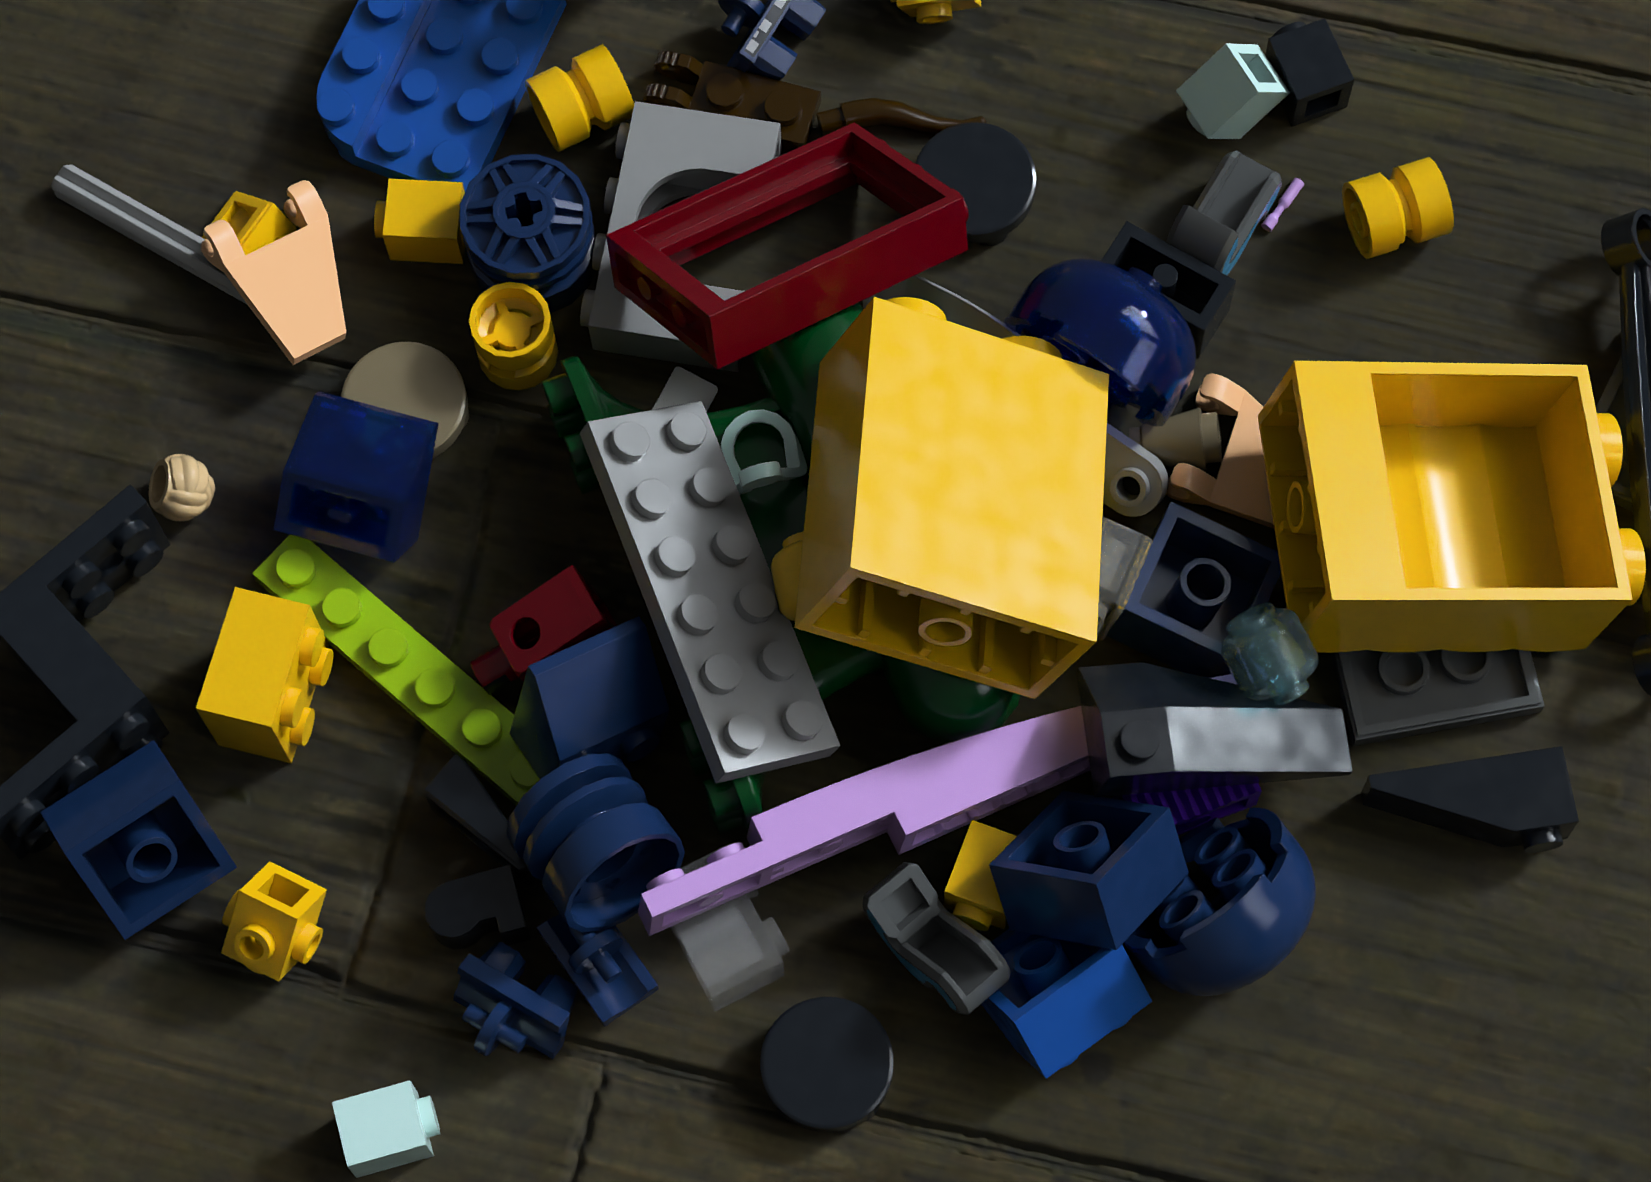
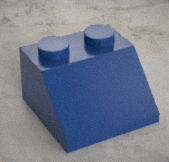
M1010 929L991 941L1006 960L1010 968V978L1006 984L981 1005L1014 1049L1046 1079L1060 1068L1073 1063L1082 1052L1111 1031L1124 1026L1133 1015L1152 1002L1123 945L1117 950L1056 938H1046Z

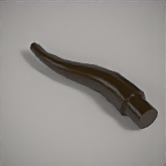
M878 98L839 103L837 108L816 113L822 136L854 122L862 128L889 125L934 134L962 123H987L986 119L982 116L964 120L937 117L900 101Z

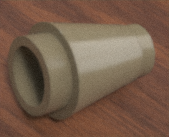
M1196 408L1143 424L1141 427L1129 428V438L1158 457L1165 467H1175L1178 463H1186L1201 470H1207L1208 463L1222 462L1217 412L1202 413L1201 408Z

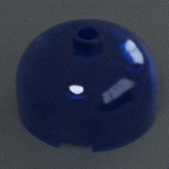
M1084 258L1069 259L1053 264L1031 280L1004 320L1005 326L1018 334L1023 330L1027 336L1037 337L1053 344L1060 351L1062 359L1109 374L1108 408L1110 409L1113 404L1125 408L1129 404L1140 409L1135 417L1143 424L1156 427L1163 426L1186 393L1193 378L1196 364V349L1192 332L1178 309L1160 293L1162 290L1161 284L1149 274L1134 267L1126 271L1103 261Z

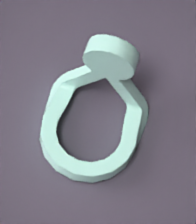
M764 409L747 411L736 417L725 429L721 441V450L739 495L777 481L795 479L807 473V463L799 440L792 426L779 414ZM766 423L774 426L780 431L784 439L787 468H780L779 462L771 461L740 470L734 453L737 436L744 428L751 424Z

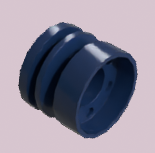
M539 154L510 155L488 164L469 182L460 203V230L467 249L471 271L481 292L483 293L493 285L505 282L523 283L537 290L548 303L550 313L571 305L589 287L596 271L592 269L596 233L592 223L590 200L579 177L560 161ZM532 218L534 224L521 227L520 221Z
M608 753L582 756L564 763L542 777L522 796L509 817L506 829V836L511 847L518 857L525 861L531 875L542 880L547 897L567 925L582 933L605 930L625 922L637 914L641 893L648 891L646 885L652 879L665 872L681 868L685 854L679 836L660 811L648 804L644 790L639 783L632 780L631 774L624 763Z

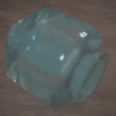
M1262 603L1245 610L1227 624L1226 630L1228 635L1222 642L1221 654L1245 697L1256 701L1272 698L1275 705H1282L1295 700L1309 689L1310 685L1306 679L1317 668L1319 657L1301 620L1294 611L1286 608L1275 609L1272 603Z

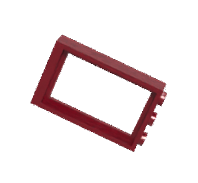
M854 122L606 235L614 288L718 370L967 251L966 222L969 218V212L964 197L957 190L948 187L925 171L919 164L913 163L891 148L884 140L878 139ZM855 184L860 185L904 216L725 301L680 267V265Z

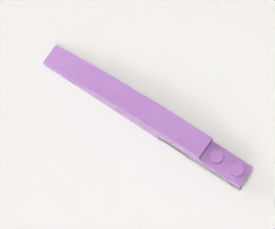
M1248 671L1212 677V679L1250 688L1254 683ZM1078 706L954 741L855 775L751 817L746 837L750 844L749 847L745 848L741 842L730 844L711 854L707 858L708 865L687 874H684L680 868L670 870L652 879L646 885L648 891L641 893L638 914L648 935L651 936L886 832L898 855L966 826L972 820L977 821L1091 771L1082 708Z

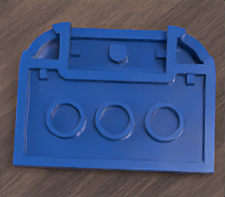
M358 0L317 87V109L328 138L338 149L339 155L360 168L390 179L463 182L464 190L466 191L469 182L488 164H491L526 91L524 81L533 76L566 7V0Z

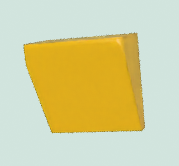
M238 191L232 194L212 221L213 223L218 220H225L230 224L245 255L296 231L293 223L274 203Z

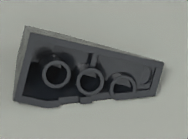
M1143 662L1079 667L1076 671L1095 798L1346 776L1353 772L1343 710L1340 708Z

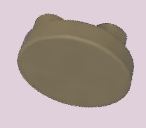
M395 342L372 350L354 365L342 388L341 412L352 440L367 455L387 463L388 466L395 470H410L419 463L439 456L455 442L469 420L468 397L459 370L446 355L425 344Z

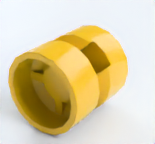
M603 44L573 57L571 70L567 72L554 66L524 81L535 114L557 152H561L588 139L592 125H597L601 129L607 130L632 118L634 108L632 96L618 65Z
M1430 157L1394 167L1390 180L1379 172L1346 182L1343 185L1342 201L1348 227L1358 250L1366 259L1399 249V245L1404 243L1406 236L1416 244L1452 233L1454 214L1449 191L1440 169Z
M516 282L493 285L479 295L471 308L469 325L481 369L489 380L505 389L523 390L535 387L541 381L547 379L556 366L558 347L548 303L542 295L532 287Z

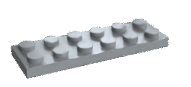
M702 401L588 421L580 432L581 439L715 783L831 756L840 747V743L792 624L779 610L772 574Z

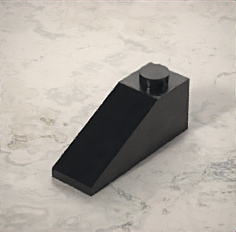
M1562 746L1373 774L1368 776L1361 791L1362 802L1365 806L1503 848L1523 845L1524 852L1526 853L1544 852L1562 846L1563 839L1569 837L1579 822Z

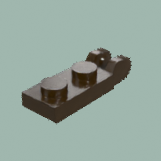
M667 50L658 53L654 67L659 74L672 80L676 79L679 82L694 85L696 88L693 97L678 88L666 87L663 84L659 85L657 83L650 84V86L647 85L642 99L644 103L780 123L783 150L792 151L808 143L817 116L816 113H818L821 104V91L750 72H743L708 61L702 64L690 55L677 54L674 51L670 52Z

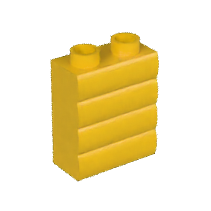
M1294 361L1258 414L1293 650L1320 653L1360 650L1421 652L1438 649L1458 652H1489L1509 649L1537 652L1586 649L1626 606L1636 603L1642 593L1646 573L1644 547L1635 530L1619 528L1611 487L1618 479L1622 465L1623 442L1621 430L1612 414L1596 412L1587 365Z

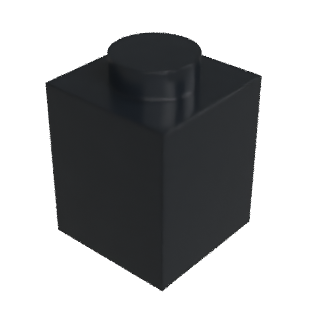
M1325 18L1307 25L1304 22L1288 24L1268 39L1265 56L1290 91L1280 104L1291 127L1348 106L1354 78Z

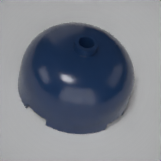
M1250 808L1246 815L1247 819L1226 826L1216 817L1179 839L1186 863L1195 861L1219 894L1209 901L1187 874L1165 900L1158 905L1124 942L1144 969L1158 982L1172 990L1189 995L1212 996L1229 993L1250 985L1268 974L1296 947L1309 925L1314 910L1316 897L1315 877L1306 853L1274 812L1264 808ZM1154 917L1176 946L1167 948L1156 931Z

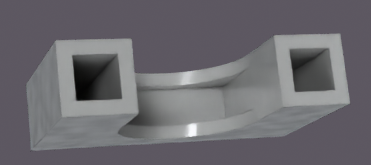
M635 101L631 122H621L617 134L616 159H623L619 178L610 177L606 187L604 213L611 215L607 234L656 213L674 200L700 193L781 156L780 123ZM598 233L592 256V269L599 270L595 290H585L580 314V325L589 329L592 349L716 369L614 288L606 239L607 234ZM705 285L724 301L744 292ZM741 359L720 368V370L739 372Z

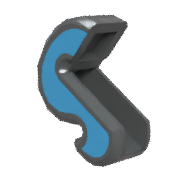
M1237 150L1227 153L1222 158L1194 206H1182L1172 225L1166 243L1228 276L1244 252L1256 226L1265 219L1275 202L1282 186L1280 174L1250 159Z
M903 862L863 895V911L889 950L920 984L927 988L936 989L946 1001L948 1007L954 1012L969 1015L1009 981L1010 968L1000 952L987 938L954 916L942 905L938 899V894L917 864Z

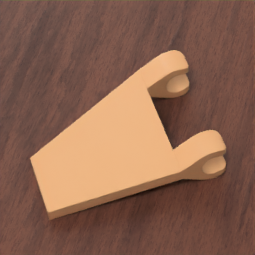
M306 180L299 181L287 188V196L290 199L286 200L283 206L289 220L301 229L245 255L230 224L225 220H218L204 228V236L207 239L201 243V252L213 266L224 272L292 365L344 340L346 336L328 214L316 189Z
M1207 374L1198 389L1195 405L1209 413L1217 412L1220 415L1236 416L1217 477L1215 479L1190 464L1178 463L1169 477L1166 494L1169 498L1180 502L1206 505L1275 529L1258 423V414L1263 406L1245 389L1231 380L1217 374Z

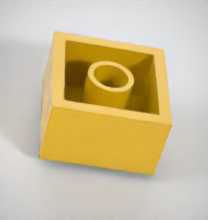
M238 587L234 588L196 705L197 712L219 746L292 763L297 745L305 746L307 744L315 719L314 709L309 708L316 685L323 687L326 684L333 663V650L328 648L329 644L324 636V630L321 629L310 605Z

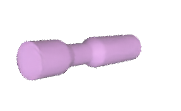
M1298 178L1293 179L1278 200L1277 207L1261 224L1263 229L1268 232L1273 230L1278 223L1279 216L1290 206L1304 186L1302 180Z

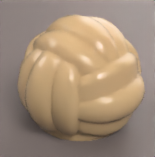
M173 454L156 463L149 483V502L157 513L162 514L167 519L188 521L208 509L215 492V483L203 463L189 455Z

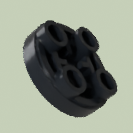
M978 122L951 126L932 137L917 157L916 163L948 187L957 190L964 197L969 212V218L966 222L967 241L969 243H979L984 246L1000 244L1006 239L1008 233L1023 222L1032 207L1036 189V170L1032 157L1018 138L998 126Z
M817 997L802 1001L787 1009L769 1029L761 1050L760 1068L763 1085L779 1115L802 1128L816 1132L843 1131L874 1117L889 1092L893 1077V1051L885 1029L868 1010L842 998Z

